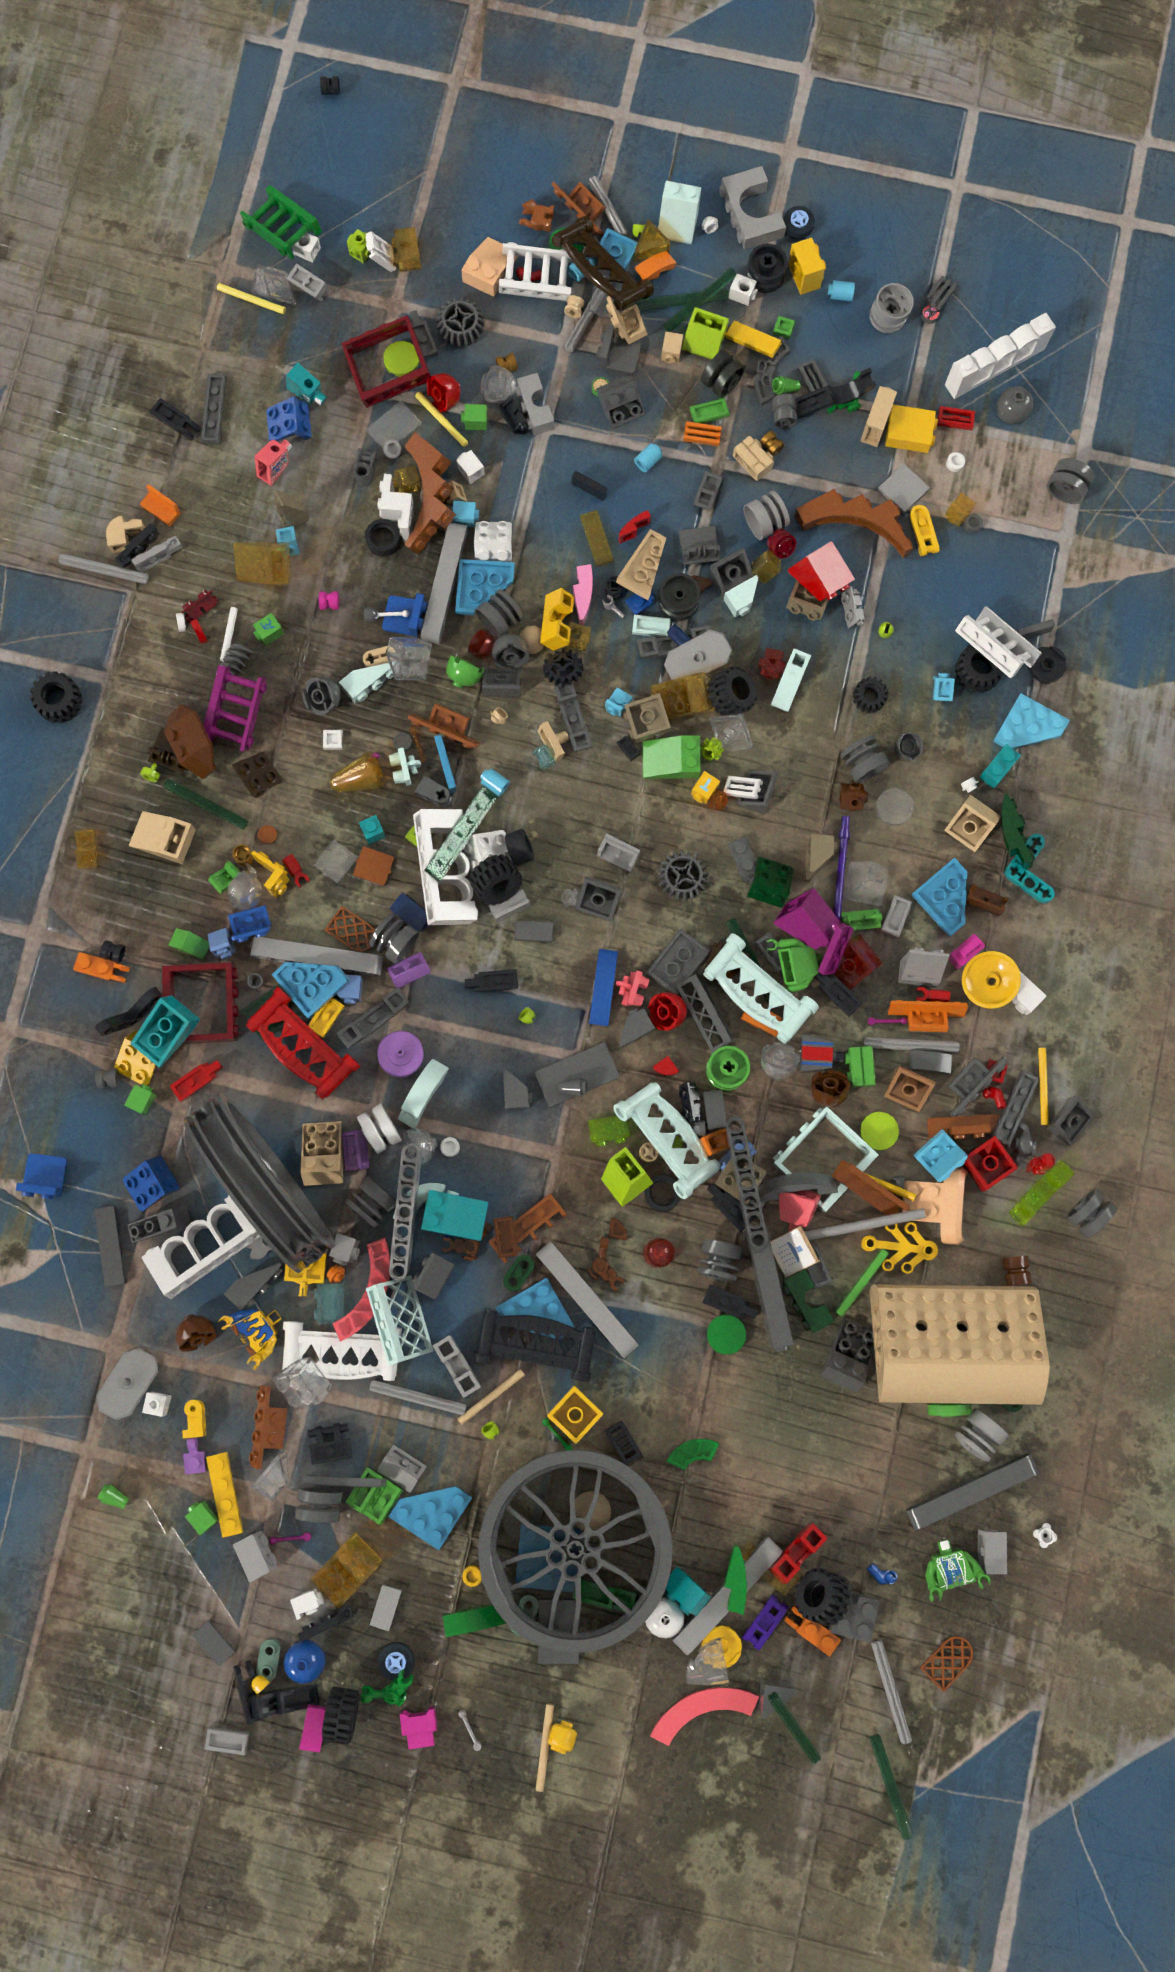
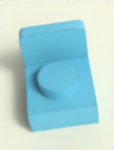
M294 526L277 529V543L282 558L300 554Z
M938 673V676H933V700L953 701L955 678L950 677L949 673Z
M616 688L610 699L606 700L605 708L611 715L621 717L626 710L624 705L630 703L633 697Z

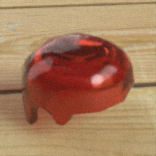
M480 629L472 637L468 646V652L478 659L486 658L492 652L494 637L484 629Z
M665 1238L652 1239L648 1241L643 1249L645 1262L653 1268L668 1266L674 1259L675 1250L673 1244Z

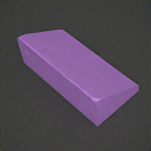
M421 952L387 968L396 988H401L431 972Z
M362 1130L342 1133L345 1171L369 1169L367 1139Z

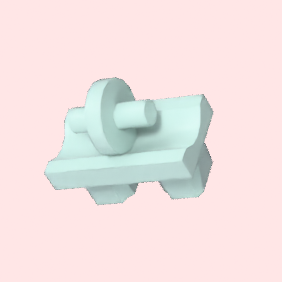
M398 748V752L389 755L391 767L402 766V770L392 772L394 782L406 783V786L412 785L409 770L412 771V775L418 774L417 768L421 767V761L415 760L414 755L408 756L409 762H407L404 748Z

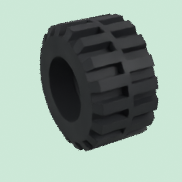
M970 644L962 651L955 667V672H957L956 678H960V685H966V690L971 688L972 692L975 693L977 690H979V693H983L985 689L987 691L991 690L992 687L997 685L1004 674ZM980 660L985 662L989 667V673L980 674L972 668L971 661Z
M731 666L714 674L710 681H708V700L711 701V706L715 708L717 713H720V716L733 718L751 710L755 705V700L757 699L755 683L751 680L750 674H747L744 669L741 670V667Z
M53 671L52 674L49 672L45 673L44 677L40 675L38 677L39 681L33 682L35 687L30 689V692L33 694L30 695V700L33 707L45 720H50L52 723H56L58 720L59 723H64L65 719L70 721L72 720L71 716H77L76 711H80L82 708L79 705L83 703L82 693L69 676L62 672L59 674L57 671ZM58 690L65 691V696L60 703L55 705L48 704V699L53 692Z
M502 854L487 857L484 861L479 862V865L475 866L474 871L471 872V878H469L470 885L481 902L486 905L491 904L492 906L510 900L519 891V886L522 885L521 873L512 860Z
M813 1568L811 1572L807 1571L805 1577L799 1579L800 1584L796 1586L797 1593H795V1598H797V1601H795V1604L799 1607L798 1612L805 1619L821 1625L830 1626L831 1624H837L838 1620L841 1621L844 1618L843 1614H847V1606L851 1602L849 1600L851 1592L848 1591V1583H845V1579L840 1575L822 1568ZM825 1590L824 1600L820 1604L821 1594Z
M333 1686L329 1693L322 1727L323 1741L349 1745L353 1738L358 1715L359 1690Z

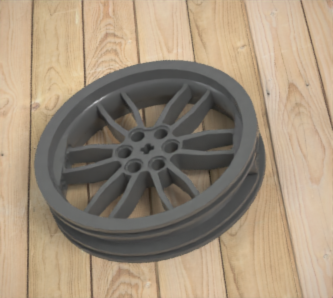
M220 1092L217 1094L219 1104L212 1098L210 1102L202 1105L198 1111H194L192 1117L187 1116L184 1118L185 1127L201 1156L246 1219L270 1248L292 1270L300 1273L303 1271L301 1261H303L306 1267L316 1262L323 1254L328 1252L327 1247L332 1249L336 1246L334 1239L306 1194L276 1153L240 1109L225 1094Z
M557 1451L527 1463L511 1475L497 1491L486 1511L481 1526L478 1548L479 1567L482 1581L491 1603L503 1620L518 1634L539 1646L551 1650L568 1653L590 1652L609 1647L625 1639L635 1632L653 1613L664 1594L670 1576L672 1564L671 1532L664 1509L654 1491L629 1466L613 1457L594 1451ZM573 1467L574 1472L570 1490V1522L562 1524L547 1504L527 1488V1484L547 1472ZM580 1467L595 1469L598 1472L593 1500L585 1518L576 1517L575 1488ZM607 1473L621 1481L635 1494L639 1508L621 1514L594 1530L589 1524L598 1501L602 1474ZM520 1490L524 1491L541 1506L555 1526H553L550 1532L531 1523L511 1507L510 1502ZM505 1511H509L526 1527L550 1540V1547L521 1553L501 1561L496 1545L500 1523ZM636 1514L642 1515L646 1526L644 1533L627 1539L605 1541L603 1536L605 1531L624 1519ZM577 1522H581L585 1526V1530L580 1534L575 1533L573 1530V1525ZM560 1529L565 1532L566 1537L564 1540L557 1541L554 1538L556 1530ZM591 1536H598L600 1538L599 1546L592 1547L589 1544ZM650 1536L655 1548V1555L647 1586L642 1587L624 1570L603 1559L600 1556L603 1549L629 1545ZM573 1543L576 1546H581L579 1554L570 1551ZM553 1551L561 1552L562 1559L559 1562H554L551 1559L550 1555ZM546 1557L548 1565L526 1579L514 1584L512 1582L509 1583L504 1569L506 1565L522 1559ZM588 1557L596 1558L597 1565L594 1568L586 1566L585 1561ZM574 1564L577 1566L578 1572L576 1575L571 1576L567 1573L566 1568L568 1565ZM601 1566L621 1575L642 1593L632 1608L626 1606L606 1587L597 1574ZM554 1568H557L562 1574L553 1597L549 1624L545 1626L529 1617L516 1605L511 1590L532 1583ZM589 1574L605 1595L622 1608L625 1614L604 1627L579 1632L577 1628L581 1609V1576ZM566 1580L575 1582L576 1610L571 1632L556 1630L553 1627L557 1601Z

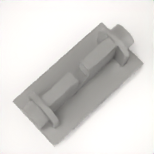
M849 587L841 594L848 629L855 624L863 626L865 621L863 609H857V607L862 606L860 592Z

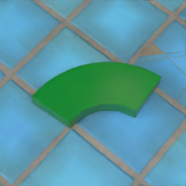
M704 1438L686 1441L672 1451L666 1462L685 1471L688 1465L696 1460L712 1461L720 1443Z

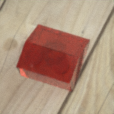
M859 934L849 940L834 974L851 990L884 963Z

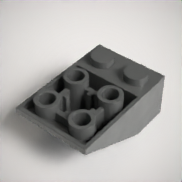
M843 1317L825 1360L821 1377L854 1392H858L865 1383L875 1351L873 1330Z

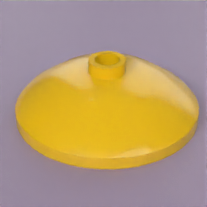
M987 951L974 956L967 963L962 974V986L967 997L974 1004L987 1009L1000 1008L1010 1003L1016 997L1021 985V975L1016 963L1009 956L996 951ZM991 978L996 980L994 985L989 984Z

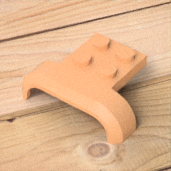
M957 1167L943 1183L904 1181V1189L917 1194L914 1201L903 1197V1202L910 1206L908 1211L924 1208L926 1218L913 1221L941 1223V1241L943 1244L959 1245L964 1241L962 1236L965 1178L968 1175L964 1167Z

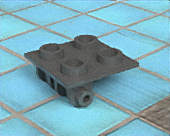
M715 526L679 530L684 565L720 560V546L717 543Z

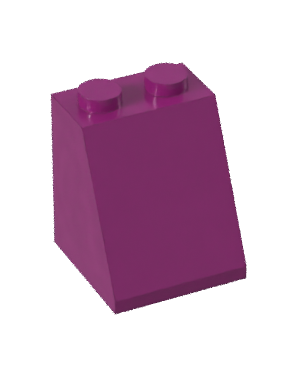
M814 887L785 903L773 921L777 927L813 949L828 946L835 932L832 929V925L834 923H841Z

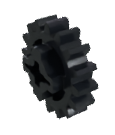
M562 649L560 653L555 650L554 655L549 653V659H544V676L548 678L549 683L554 681L555 686L559 683H562V687L565 686V683L571 686L573 680L578 682V677H582V671H584L582 658H578V653L572 654V650L565 652V649Z

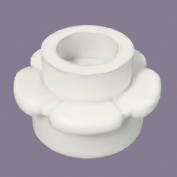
M708 216L703 220L702 230H705L707 234H711L718 229L717 218Z
M974 777L961 783L962 791L971 792L977 788L976 784L979 781H976Z

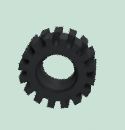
M870 676L866 680L863 678L861 682H858L854 690V704L857 703L856 707H861L862 712L867 710V713H871V711L873 713L877 712L878 709H882L888 698L887 685L882 684L883 681L881 679L877 681V677L871 679ZM867 689L875 690L877 692V699L874 701L866 700L864 691Z

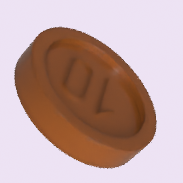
M265 825L259 829L258 838L264 844H272L277 839V831L274 827Z

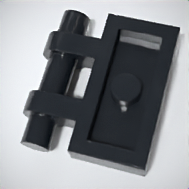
M334 1423L333 1426L323 1428L322 1426H317L315 1429L308 1430V1437H316L317 1443L309 1444L312 1465L353 1458L350 1437L342 1439L341 1436L342 1432L349 1431L348 1423ZM334 1434L335 1440L324 1442L323 1437L325 1435Z

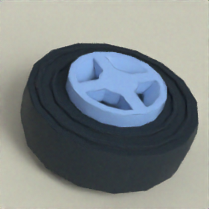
M793 206L788 209L783 219L786 226L785 232L792 238H805L814 229V214L804 206Z
M392 1642L386 1645L378 1658V1667L381 1674L392 1681L394 1678H398L400 1670H404L403 1678L409 1676L415 1663L414 1653L411 1648L401 1642Z

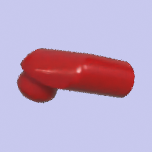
M523 267L516 269V276L520 280H523L524 276ZM541 270L531 272V282L541 279Z
M992 1086L983 1089V1097L995 1100L997 1109L1007 1107L1000 1089Z

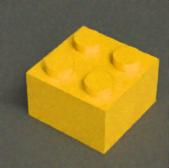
M812 238L792 244L788 267L800 295L820 289L824 279V271L826 270L825 261L821 260L819 255V247Z
M574 1385L547 1414V1417L577 1444L604 1413Z

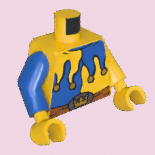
M246 1309L237 1311L229 1316H223L218 1322L221 1320L226 1321L227 1325L222 1327V1330L227 1329L229 1326L251 1354L247 1364L250 1361H255L256 1365L253 1367V1370H256L260 1363L273 1352L277 1341L276 1335L278 1334L274 1325L282 1318L276 1310L266 1316L263 1311Z

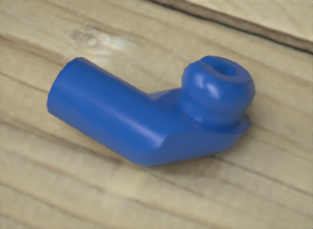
M874 1563L866 1569L879 1584H893L898 1578L895 1571H880Z

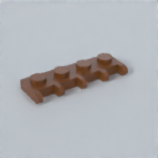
M551 1193L514 1221L518 1252L522 1251L518 1243L529 1235L536 1240L537 1236L533 1232L545 1222L549 1228L553 1227L549 1219L558 1212L563 1217L567 1216ZM495 1236L488 1242L498 1254ZM506 1257L501 1258L504 1263L508 1262Z

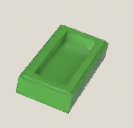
M725 398L690 407L694 423L704 424L727 418L730 415Z

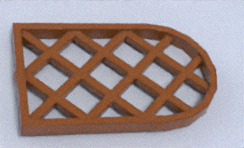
M341 906L324 929V931L356 952H366L372 948L369 946L370 940H368L367 933H374V928L343 906ZM344 910L350 913L351 915L345 916ZM342 911L343 917H337ZM353 917L354 924L347 925L346 918ZM355 918L360 920L361 923H356ZM343 919L344 926L337 927L336 920ZM334 922L335 927L329 928V927L332 925V923ZM363 925L364 931L357 932L356 926ZM366 925L369 926L372 930L367 931ZM354 926L355 933L348 934L347 928ZM345 928L346 935L339 936L338 929ZM336 930V935H334L330 931ZM365 934L366 940L359 941L358 935ZM356 936V942L350 943L349 937ZM346 937L347 943L341 940L340 938ZM366 943L367 948L360 950L359 944ZM352 945H357L358 949L353 948Z
M949 1637L942 1642L919 1668L945 1692L970 1665L973 1659L972 1646L963 1637ZM953 1639H961V1646H954ZM951 1640V1646H944ZM944 1648H951V1656H944ZM954 1648H961V1656H954ZM964 1648L970 1649V1656H964ZM941 1650V1656H935ZM934 1659H941V1667H934ZM944 1659H951V1667H944ZM954 1659H961V1667H954ZM964 1659H969L968 1662L964 1665ZM931 1660V1666H926L927 1663ZM924 1669H931V1676ZM934 1669H941L942 1677H934ZM944 1669H951L952 1677H944ZM954 1670H960V1671L954 1676ZM935 1680H942V1687ZM944 1680H951V1681L945 1686Z

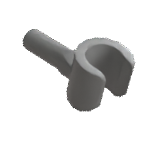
M607 595L610 603L603 601L604 608L607 610L612 609L623 619L625 614L614 605L613 597Z

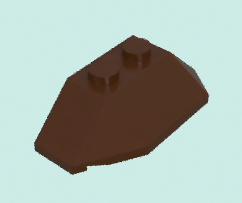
M180 704L169 715L164 733L180 765L201 779H205L216 769L213 763V745L197 712L184 704Z

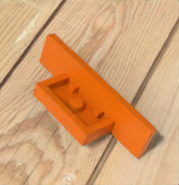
M896 1000L890 1002L888 1015H907L909 1031L947 1032L949 1028L947 1017H965L968 1004L960 1002Z

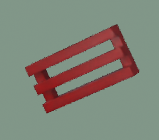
M939 406L937 426L972 431L975 411ZM942 413L954 414V415H953V416L943 415ZM957 415L967 416V417H971V418H964V417H960V416H957Z

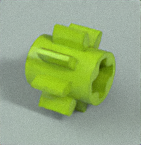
M713 737L711 740L706 738L702 742L703 745L700 747V750H702V756L705 759L711 761L715 758L718 760L722 756L724 748H722L720 740Z

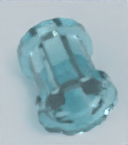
M542 745L532 752L533 756L537 757L541 770L547 769L555 763V760L551 758L548 752L547 745Z

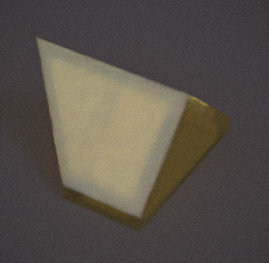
M649 219L635 248V262L646 260L664 251L670 254V240Z

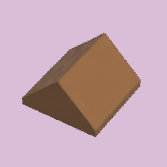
M899 1066L892 1075L884 1097L920 1112L936 1082Z

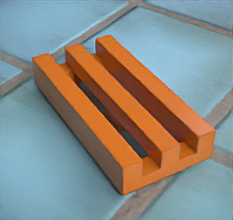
M686 421L683 441L719 446L722 427ZM688 434L699 435V436H702V437L690 436V435H688ZM706 436H708V437H715L716 439L703 438V437H706Z

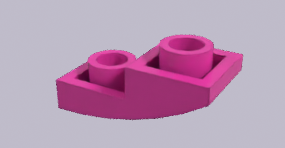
M308 1704L299 1750L320 1752L326 1707Z

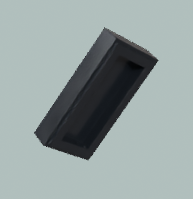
M577 471L573 473L572 485L604 501L607 494L605 486Z

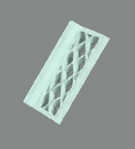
M411 1275L406 1276L402 1280H391L366 1288L388 1366L434 1351L416 1290L413 1289L414 1284L412 1283ZM403 1281L407 1282V1293L399 1289ZM388 1286L394 1290L391 1298L386 1296L384 1287ZM397 1293L404 1297L402 1305L394 1301ZM408 1300L413 1303L414 1309L412 1312L405 1308ZM392 1305L399 1309L396 1317L391 1314L390 1308ZM403 1312L410 1316L407 1324L400 1320ZM413 1320L419 1323L418 1332L411 1328ZM397 1325L405 1329L402 1337L397 1334ZM408 1332L416 1336L413 1344L406 1340ZM419 1338L424 1341L426 1350L416 1347ZM403 1343L410 1347L407 1356L403 1355Z

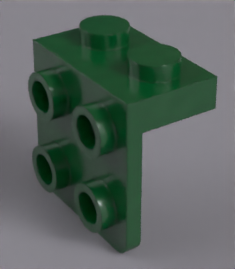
M758 857L754 879L747 891L746 897L783 908L790 894L793 868L767 858Z

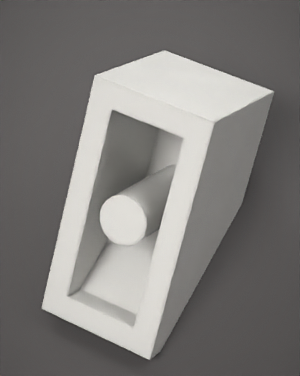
M1020 972V989L1012 1002L1020 1013L1028 1015L1042 1002L1046 995Z

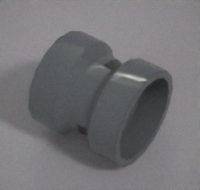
M117 1068L109 1069V1071L96 1070L95 1081L98 1089H105L107 1086L112 1088L119 1087L120 1079Z

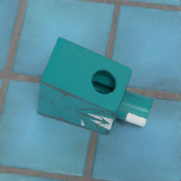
M297 362L286 375L287 390L308 405H311L313 401L323 405L327 396L321 392L320 381Z

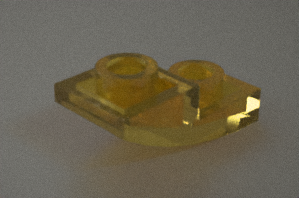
M95 829L74 831L78 869L98 867Z

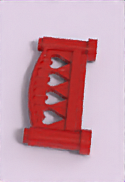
M278 986L273 991L274 994L247 1021L246 1026L253 1033L256 1030L260 1032L264 1042L274 1056L293 1074L315 1086L317 1089L315 1093L324 1100L353 1071L356 1072L361 1065L348 1053L341 1058L287 1006L292 999ZM284 1021L282 1035L277 1038L274 1036V1032L268 1030V1026L272 1023ZM298 1034L295 1050L290 1051L288 1045L282 1044L284 1037ZM312 1048L309 1063L303 1064L301 1059L296 1057V1052ZM326 1061L323 1076L321 1078L316 1077L315 1072L310 1071V1065Z

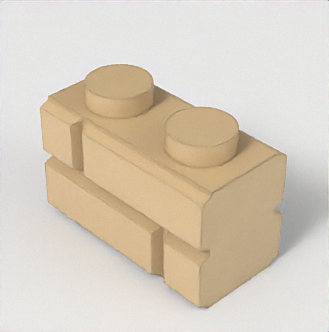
M748 436L733 450V457L756 481H759L773 468L774 458L771 453L765 452L762 449L761 443L751 436Z

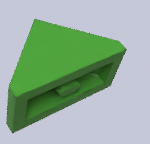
M176 928L168 945L203 961L210 948L209 941L190 931Z

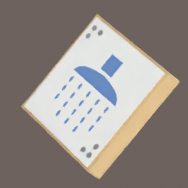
M801 1226L770 1241L773 1255L785 1278L819 1262Z

